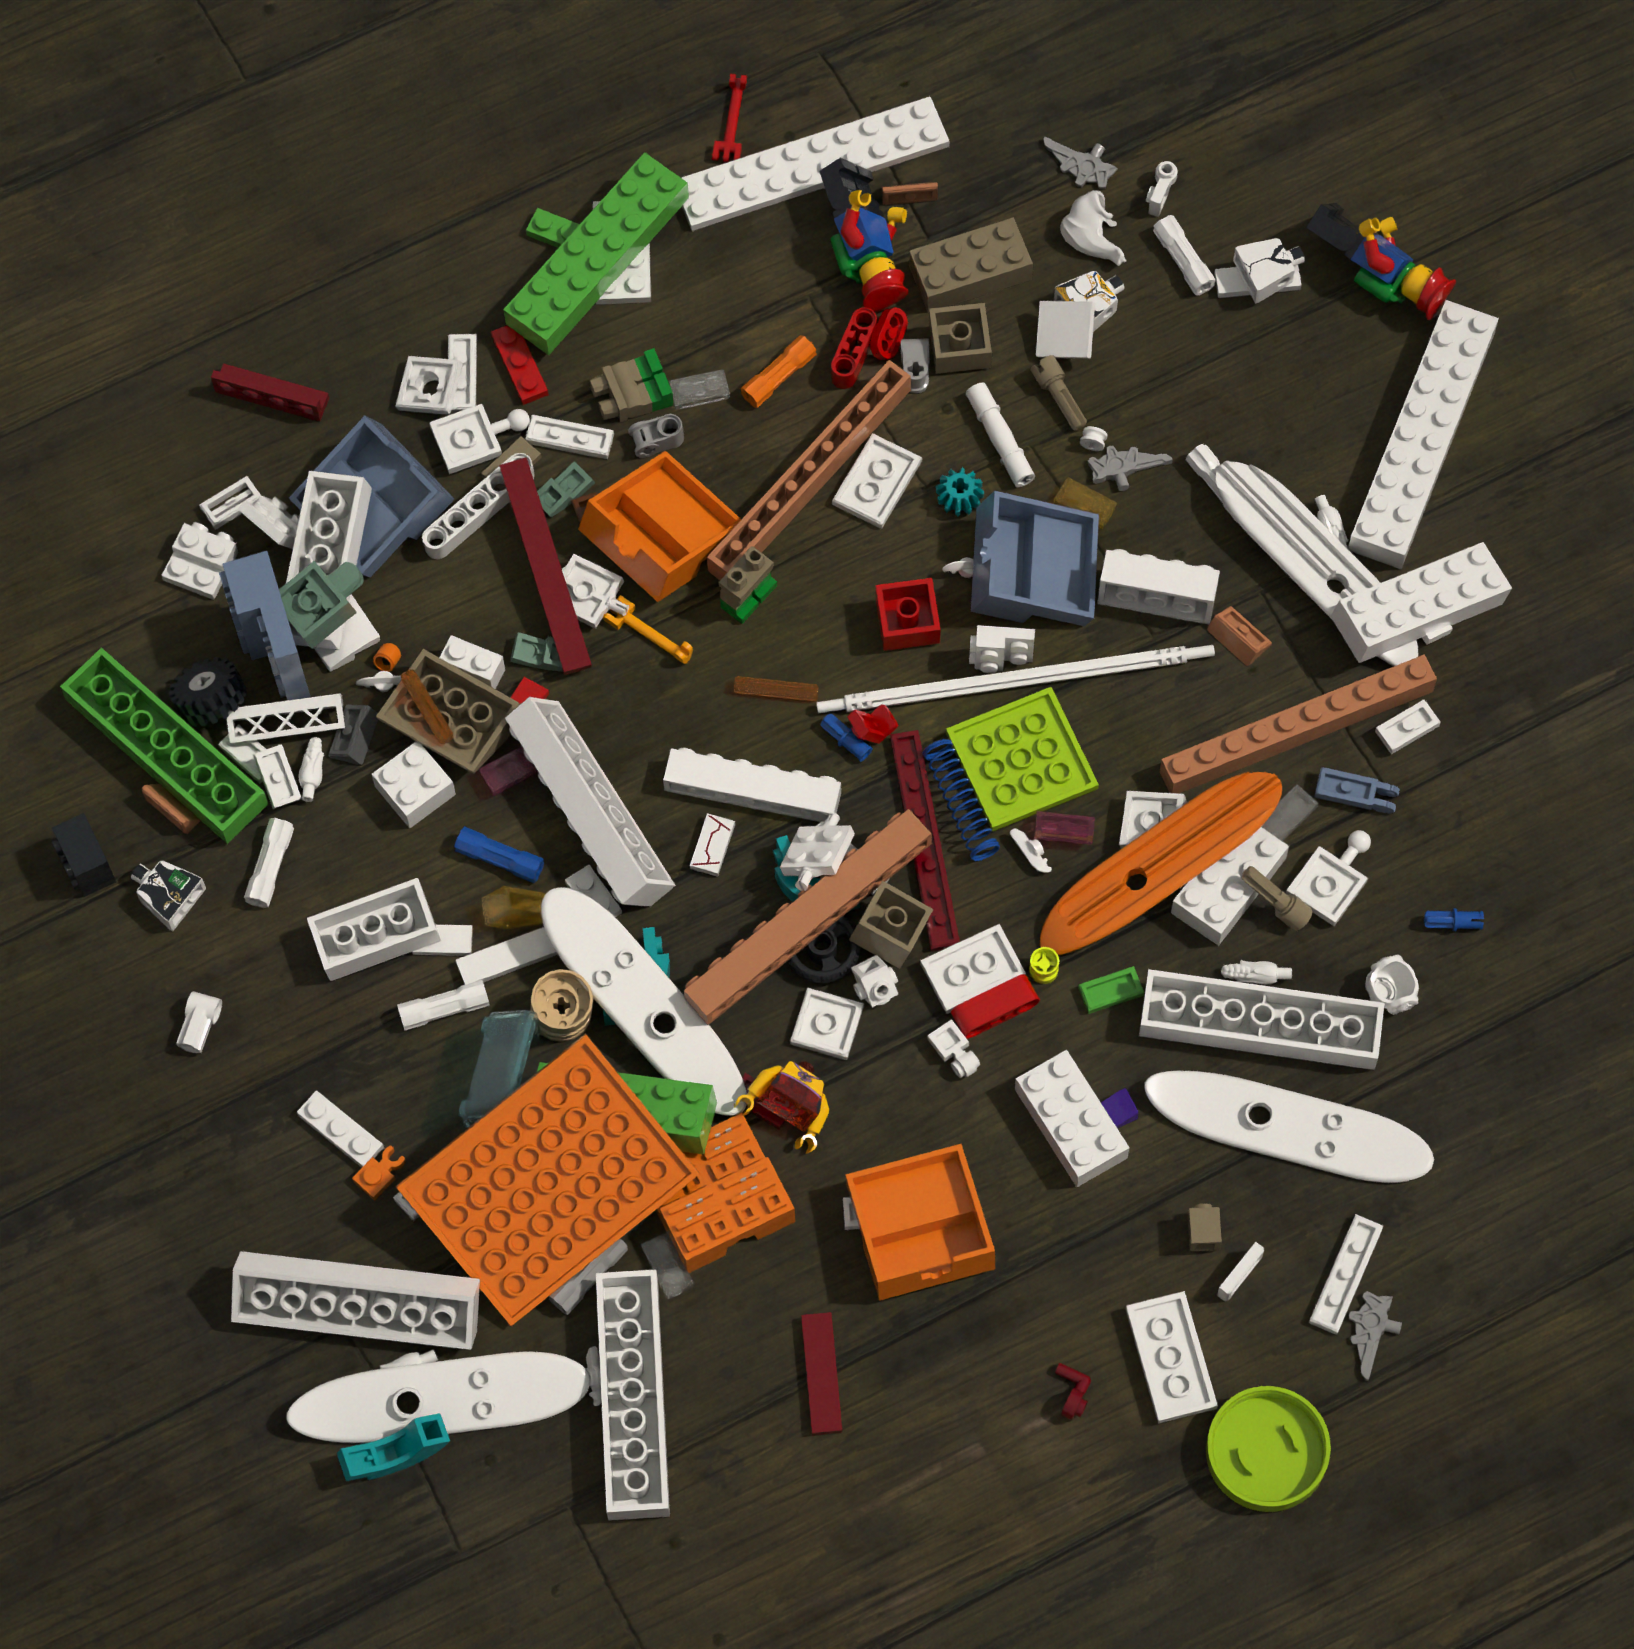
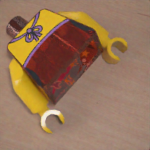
M789 1061L784 1068L777 1065L761 1071L748 1087L749 1092L747 1095H741L734 1103V1108L741 1101L748 1105V1109L743 1114L745 1116L754 1107L753 1100L757 1097L759 1098L757 1103L803 1132L808 1129L806 1135L799 1137L795 1141V1149H799L804 1140L807 1141L809 1146L806 1154L812 1152L817 1147L815 1135L820 1133L829 1114L827 1099L823 1093L825 1083L813 1074L814 1067L805 1061L798 1064L794 1061Z

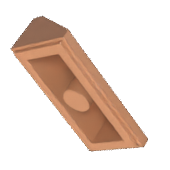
M927 182L881 187L883 205L936 201L938 199V183Z
M1232 606L1215 615L1207 628V631L1246 666L1252 664L1272 644L1268 638Z
M151 784L142 787L146 801L183 833L188 834L200 822L199 818L162 785Z

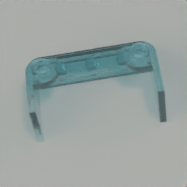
M529 1010L491 1012L490 1017H484L481 1027V1034H484L470 1090L467 1100L462 1099L458 1116L463 1118L465 1130L520 1087L531 1042H541L542 1038L537 1012Z

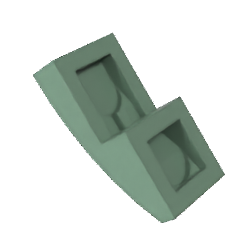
M574 461L555 480L550 478L537 491L543 510L550 517H553L571 504V500L582 496L595 482Z
M520 632L515 635L510 662L539 669L563 672L553 637L548 636L544 640Z

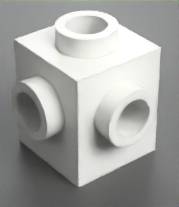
M878 955L851 967L857 982L853 987L860 1000L865 999L874 1007L886 1004L892 997L898 995L895 983L898 982L896 974L891 967H887Z

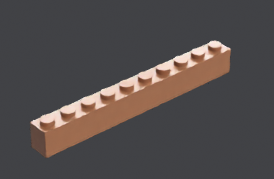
M888 360L707 556L708 571L721 580L751 546L762 553L911 391V375Z
M1425 654L1165 757L1161 759L1160 774L1169 793H1182L1430 694L1434 691L1437 678Z
M909 809L903 814H895L888 821L887 827L880 832L875 831L870 834L865 840L866 844L858 850L852 849L844 856L836 875H821V880L814 886L808 885L806 891L803 889L798 894L799 898L793 903L782 905L777 910L776 916L769 922L763 921L754 929V934L747 940L741 939L735 943L730 950L731 953L723 959L719 957L709 965L708 971L701 977H693L685 986V999L707 1025L712 1023L876 890L882 880L884 882L929 847L932 844V833Z

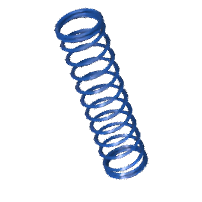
M938 740L924 749V758L930 761L929 769L935 771L933 778L940 781L938 788L944 791L943 799L949 801L947 808L953 810L952 818L958 820L956 828L963 830L961 838L968 840L966 848L972 850L970 853L971 859L974 861L986 859L994 855L999 850L1000 845L996 842L997 839L991 838L980 843L975 848L968 847L971 840H977L989 835L992 829L986 828L970 838L964 837L965 831L984 825L988 819L981 818L972 822L966 828L959 827V823L962 820L978 816L982 813L983 809L971 810L961 818L954 817L956 811L975 805L978 799H969L957 806V808L950 807L952 801L969 796L973 793L974 789L962 790L952 798L945 797L947 791L963 787L969 782V779L963 778L952 783L947 788L941 787L942 781L960 776L964 773L965 769L953 770L941 779L936 777L938 771L952 768L960 761V759L955 758L943 763L937 769L932 768L931 764L933 761L948 758L955 752V749H952L953 743H951V740ZM948 744L946 747L935 753L927 754L929 751L940 745ZM949 751H952L951 753H949V754H947V755H945V756H943V757L938 758L939 756H942L943 754H945V753H947V752H949ZM956 761V762L953 763L952 765H949V766H947V767H944L945 765H947V764H949V763H951V762ZM958 771H961L960 773H958V774H956V775H954V776L948 777V776L952 775L953 773H956V772H958ZM965 781L964 783H962V784H960V785H958V786H956V787H953L954 785H956V784H958V783H960V782ZM967 791H970V792H968V793L965 794V795H962V796H960V797H957V796L961 795L962 793H965V792H967ZM974 801L973 803H971V804H969V805H967V806L962 807L963 805H965V804H967V803H969V802ZM976 811H979V812H977L976 814L967 817L968 815H970V814H972V813H974V812H976ZM984 821V822H982V823H980V824H978V825H976V826H973V825H975V824L978 823V822ZM988 831L987 833H985V834H983V835L977 836V835H979V834H981V833H983V832ZM995 846V847H994L993 849H991L990 851H988V852H986V853H983V854H981V855L975 856L978 852H980V851H982V850H984V849H986V848Z

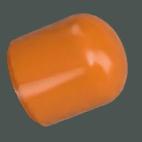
M392 643L383 644L373 657L374 665L381 671H392L401 658L400 649ZM382 658L387 659L390 665H384Z

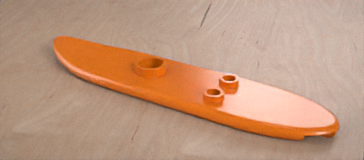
M1246 772L1219 782L1194 797L1096 866L1064 893L1044 922L1040 934V947H1049L1055 950L1058 955L1070 953L1101 940L1144 914L1235 850L1257 832L1272 815L1282 795V782L1275 774L1267 772ZM1135 874H1141L1147 878L1145 886L1139 890H1131L1126 885L1128 879Z

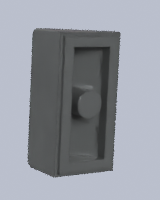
M346 705L343 712L345 728L337 729L328 756L348 763L362 765L378 719H376L378 713L368 705Z

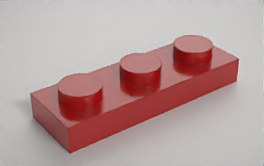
M507 325L491 331V337L522 405L548 396V389L524 337Z

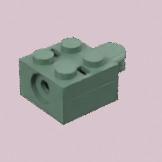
M313 561L279 589L288 621L312 649L357 613L346 598L357 590L364 580L361 571L353 563L345 562L327 576L318 564Z

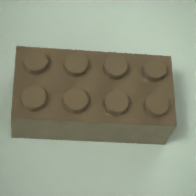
M1014 217L909 251V268L928 313L930 308L948 307L1032 280L1033 263Z

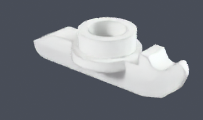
M962 558L960 561L945 565L942 570L944 572L950 571L952 574L958 571L961 576L971 578L973 577L974 559Z
M380 671L375 677L357 680L356 685L367 688L375 686L379 691L387 692L394 685H398L404 675L393 676L388 671Z
M1016 828L1010 831L1011 837L1030 864L1037 871L1043 873L1051 872V867L1046 864L1048 860L1041 857L1044 854L1041 843L1037 839L1029 840L1024 832Z
M594 1346L588 1349L586 1356L587 1368L585 1369L590 1376L592 1392L589 1395L594 1399L593 1405L598 1406L602 1403L600 1361L597 1347Z

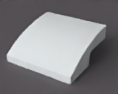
M352 594L350 595L349 603L357 613L344 624L340 649L333 650L314 647L329 672L353 661L356 653L380 642L379 634Z

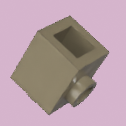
M1197 1204L1194 1208H1189L1187 1216L1189 1251L1220 1250L1222 1243L1220 1208L1212 1207L1211 1204Z

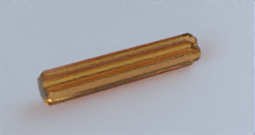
M409 669L401 674L403 684L439 743L446 744L454 738L453 732L415 670Z
M737 676L734 680V692L740 694L817 701L819 687L816 684Z

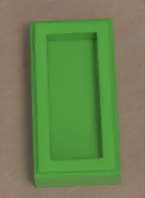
M1134 966L1078 985L1088 1014L1144 996V991Z

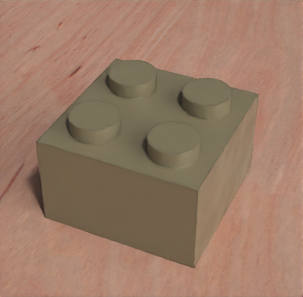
M985 303L929 309V329L935 374L991 368L992 351Z
M882 880L849 941L874 955H878L881 959L900 969L914 947L933 909Z

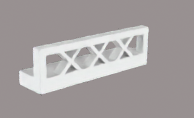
M341 694L238 707L235 712H228L229 716L227 717L230 744L345 728ZM336 708L338 723L325 724L317 717L323 709ZM317 710L314 715L309 711ZM305 712L312 718L304 728H296L288 722L294 713ZM289 714V715L286 717V719L283 718L281 715ZM277 716L283 723L276 731L268 732L260 726L266 717ZM254 718H260L257 723L252 720ZM248 720L255 725L248 735L235 736L234 721ZM315 720L321 724L318 726H311ZM286 724L292 728L289 730H282ZM257 728L264 732L259 734H253Z

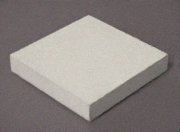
M1040 301L1036 357L1044 358L1054 355L1055 358L1091 359L1095 303L1090 301Z
M807 988L790 1044L847 1060L864 1003Z

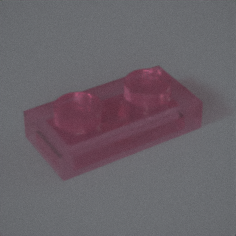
M521 746L480 768L479 773L494 797L538 773V770L525 757L524 748Z
M1037 811L1034 839L1092 845L1095 817Z

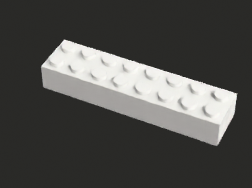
M528 697L505 717L510 726L509 731L511 735L523 746L525 757L535 765L539 772L538 777L540 781L552 792L554 803L564 811L568 818L567 823L569 827L579 835L583 842L582 847L584 851L592 856L597 864L598 873L608 881L612 888L611 893L619 903L651 907L676 886L559 701Z
M1148 969L1139 1036L1375 1070L1379 1056L1385 1003Z
M240 1251L233 1268L231 1322L471 1350L477 1333L480 1279Z
M657 1270L596 1273L608 1520L670 1517Z

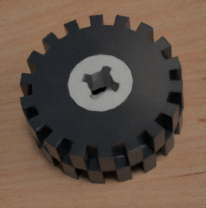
M214 657L213 661H210L209 658L204 659L202 664H198V662L192 664L193 668L190 670L184 669L182 671L183 675H177L174 679L176 683L170 686L169 696L178 714L187 724L190 723L191 726L195 727L198 723L201 726H207V723L210 721L214 724L218 722L220 717L227 718L229 716L228 712H235L238 709L237 704H242L244 702L243 696L247 695L246 686L234 663L230 662L227 658L221 660L220 657Z

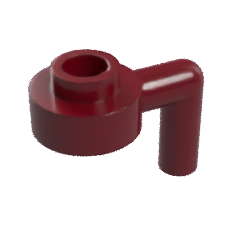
M1059 1363L1055 1374L1076 1383L1075 1388L1072 1389L1065 1403L1061 1416L1073 1420L1075 1416L1081 1418L1088 1403L1083 1398L1091 1383V1379L1088 1375Z

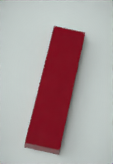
M832 1313L801 1315L812 1436L842 1433Z

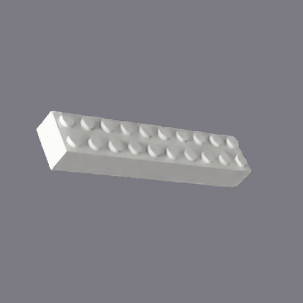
M1445 300L1352 532L1348 547L1349 551L1402 569L1492 342L1499 318Z

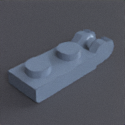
M1321 767L1315 798L1370 810L1373 808L1378 812L1392 814L1395 812L1396 804L1374 798L1375 792L1383 796L1396 797L1399 795L1400 789L1394 785L1379 782L1378 779Z

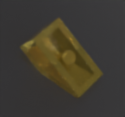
M508 886L500 887L481 898L485 926L511 929L543 923L541 904L546 893Z

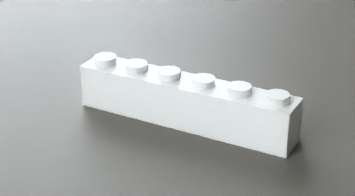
M688 748L671 749L663 779L664 791L818 822L827 820L829 813H837L841 796V782H837L836 779L829 776L817 778L808 776L803 771H782L773 765L761 767L752 765L749 761L743 759L731 761L717 754L710 753L707 756L696 754Z

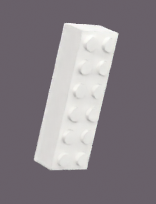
M309 471L286 583L313 561L318 564L327 576L345 562L357 565L372 491L364 477ZM289 622L295 645L309 646ZM345 623L315 647L339 650Z
M1482 542L1340 599L1331 618L1357 661L1361 663L1422 638L1448 625H1454L1502 605L1512 587L1488 548Z

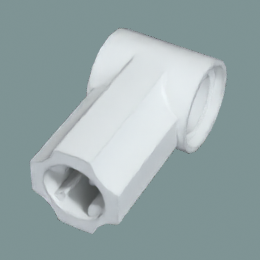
M194 991L191 992L185 1008L186 1018L176 1042L178 1047L192 1053L202 1052L211 1025L215 1024L219 1018L222 1008L221 999Z

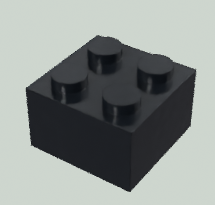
M84 813L52 827L56 838L51 839L74 890L80 888L84 897L116 883L108 861Z

